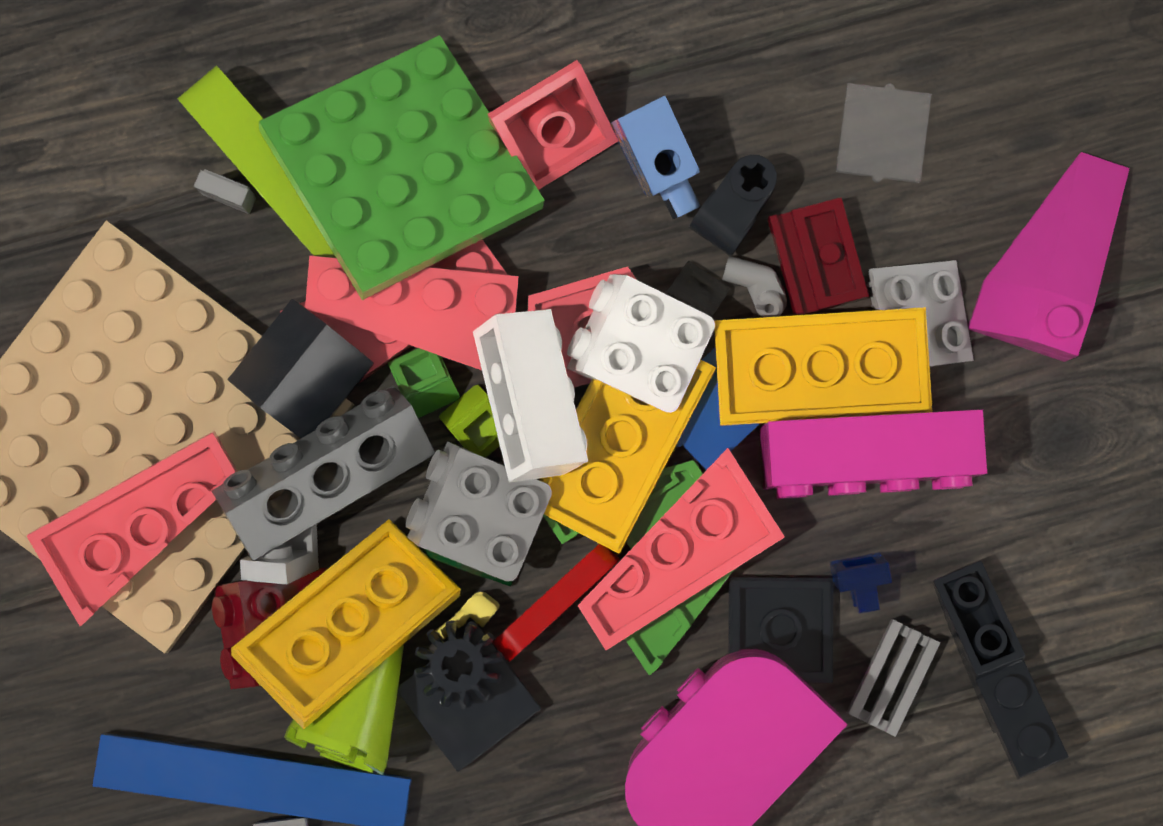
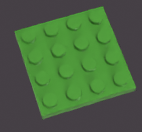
M440 35L259 121L260 133L361 300L543 209L544 198L518 157H511L489 122V111Z

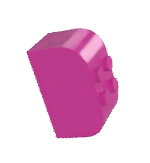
M742 649L727 654L715 662L706 673L699 668L694 670L677 689L679 692L677 696L680 700L674 707L667 711L661 706L641 727L643 731L640 735L643 739L637 745L630 758L625 783V797L629 812L638 826H752L847 726V723L825 699L776 655L758 649Z

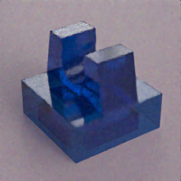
M881 553L829 562L833 583L840 592L850 591L853 606L857 607L859 614L880 610L877 586L892 583L889 562Z

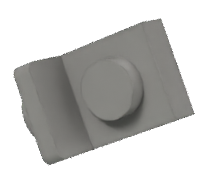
M317 524L254 561L250 556L241 559V580L289 584L318 570Z

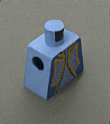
M666 96L610 123L618 143L647 197L660 193L672 219L678 218L700 206L688 181V178L700 173ZM658 153L667 155L671 162V169L666 175L658 173L654 165Z

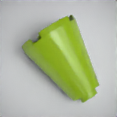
M402 645L305 729L293 719L287 728L284 738L303 749L306 748L307 743L315 745L314 749L321 752L320 756L369 773H373L374 770L383 775L388 763L404 646Z

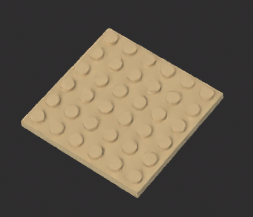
M107 220L0 359V530L38 559L40 558L27 538L30 532L213 431L216 432L237 471L248 470L269 458L276 448L301 439L259 408L227 380L262 336ZM346 399L332 417L341 416L350 411L354 404ZM284 489L274 492L268 500L279 497ZM217 500L102 605L103 608L164 654L169 653L214 593L215 587L220 585L246 550Z

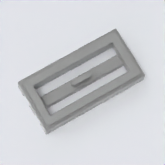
M891 619L846 713L896 737L940 642ZM899 634L905 637L906 640L870 713L864 710L863 707ZM916 644L923 646V649L889 720L886 721L882 719L884 711Z

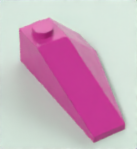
M1080 152L1026 226L1013 240L1011 246L996 266L992 268L983 280L968 330L1063 362L1077 357L1095 306L1130 168Z

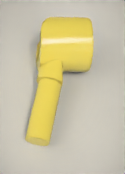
M477 592L448 621L455 620L459 629L471 618L483 628L499 609L500 605L487 593ZM446 622L436 629L443 639L448 637Z

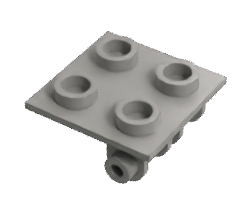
M956 260L869 269L870 282L866 283V287L870 291L873 310L926 307L929 367L974 361Z

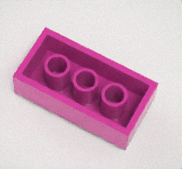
M983 410L769 421L760 428L763 489H776L777 499L808 497L813 495V487L828 486V496L854 495L866 492V484L880 483V493L907 492L920 489L919 481L932 480V490L960 489L973 486L972 477L987 474Z

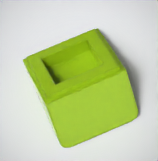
M479 385L473 386L440 414V420L465 449L486 458L500 446L488 395Z

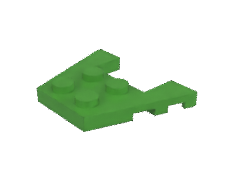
M694 460L666 467L663 470L626 542L630 549L641 540L703 474ZM543 514L562 545L579 534ZM734 570L625 638L648 675H651L659 668L666 656L683 637L697 616Z

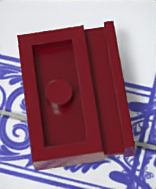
M842 197L794 209L791 212L769 216L768 223L794 316L826 310L869 297Z

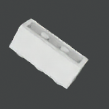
M547 309L495 314L475 329L473 335L508 482L565 475L588 462L586 453L587 439L585 432L579 425L574 405V386L571 379L567 376L561 352L562 337L558 328L555 327L552 311Z

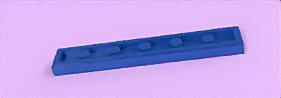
M103 733L100 736L93 787L360 826H405L412 778L391 774L380 775L377 772L369 773L343 767Z

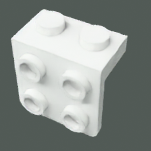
M610 274L607 281L601 280L591 296L589 308L593 309V312L585 329L580 327L569 344L567 355L571 357L567 369L583 377L599 380L659 410L669 413L674 412L678 409L714 331L715 322L709 315L628 275Z

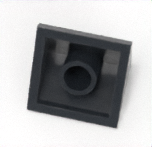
M291 299L227 380L259 408L299 438H303L315 431L320 423L334 415L374 365V362L294 299Z

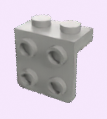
M447 441L444 451L437 450L428 466L426 479L431 480L424 499L417 498L409 511L406 528H409L410 532L407 538L421 548L504 581H513L520 572L551 498V487L538 479L509 483L504 465Z

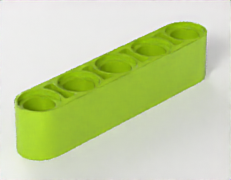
M216 65L177 99L312 255L336 258L260 133L259 121L263 118Z

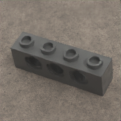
M393 385L386 390H379L369 394L360 405L343 415L326 419L317 426L315 431L300 440L276 448L269 458L250 469L240 470L231 474L222 485L213 489L212 493L241 543L254 561L435 454V451L412 405ZM374 436V439L368 445L360 447L367 438ZM330 462L325 470L314 474L319 466ZM284 489L279 497L268 500L274 492Z

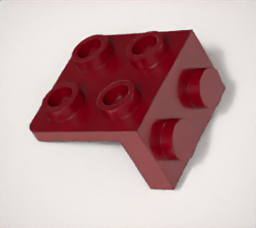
M319 568L289 584L245 580L215 587L212 615L215 624L221 628L224 649L221 651L220 664L225 678L229 680L230 690L261 686L233 658L231 648L328 568Z

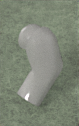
M733 256L728 257L722 280L747 287L756 311L762 318L779 317L787 306V296L776 272L771 267Z

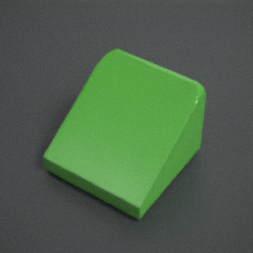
M417 348L388 362L400 393L412 405L418 418L459 399L460 395L442 356Z

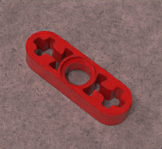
M598 544L501 633L492 644L510 662L620 560L619 557L611 549Z

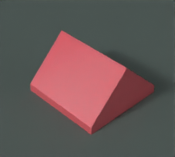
M578 60L488 113L489 122L511 157H518L538 190L618 142L610 122Z

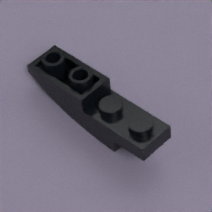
M982 561L933 580L932 583L977 698L993 734L997 733L1017 779L1066 760L1069 756L1024 662L1026 655Z

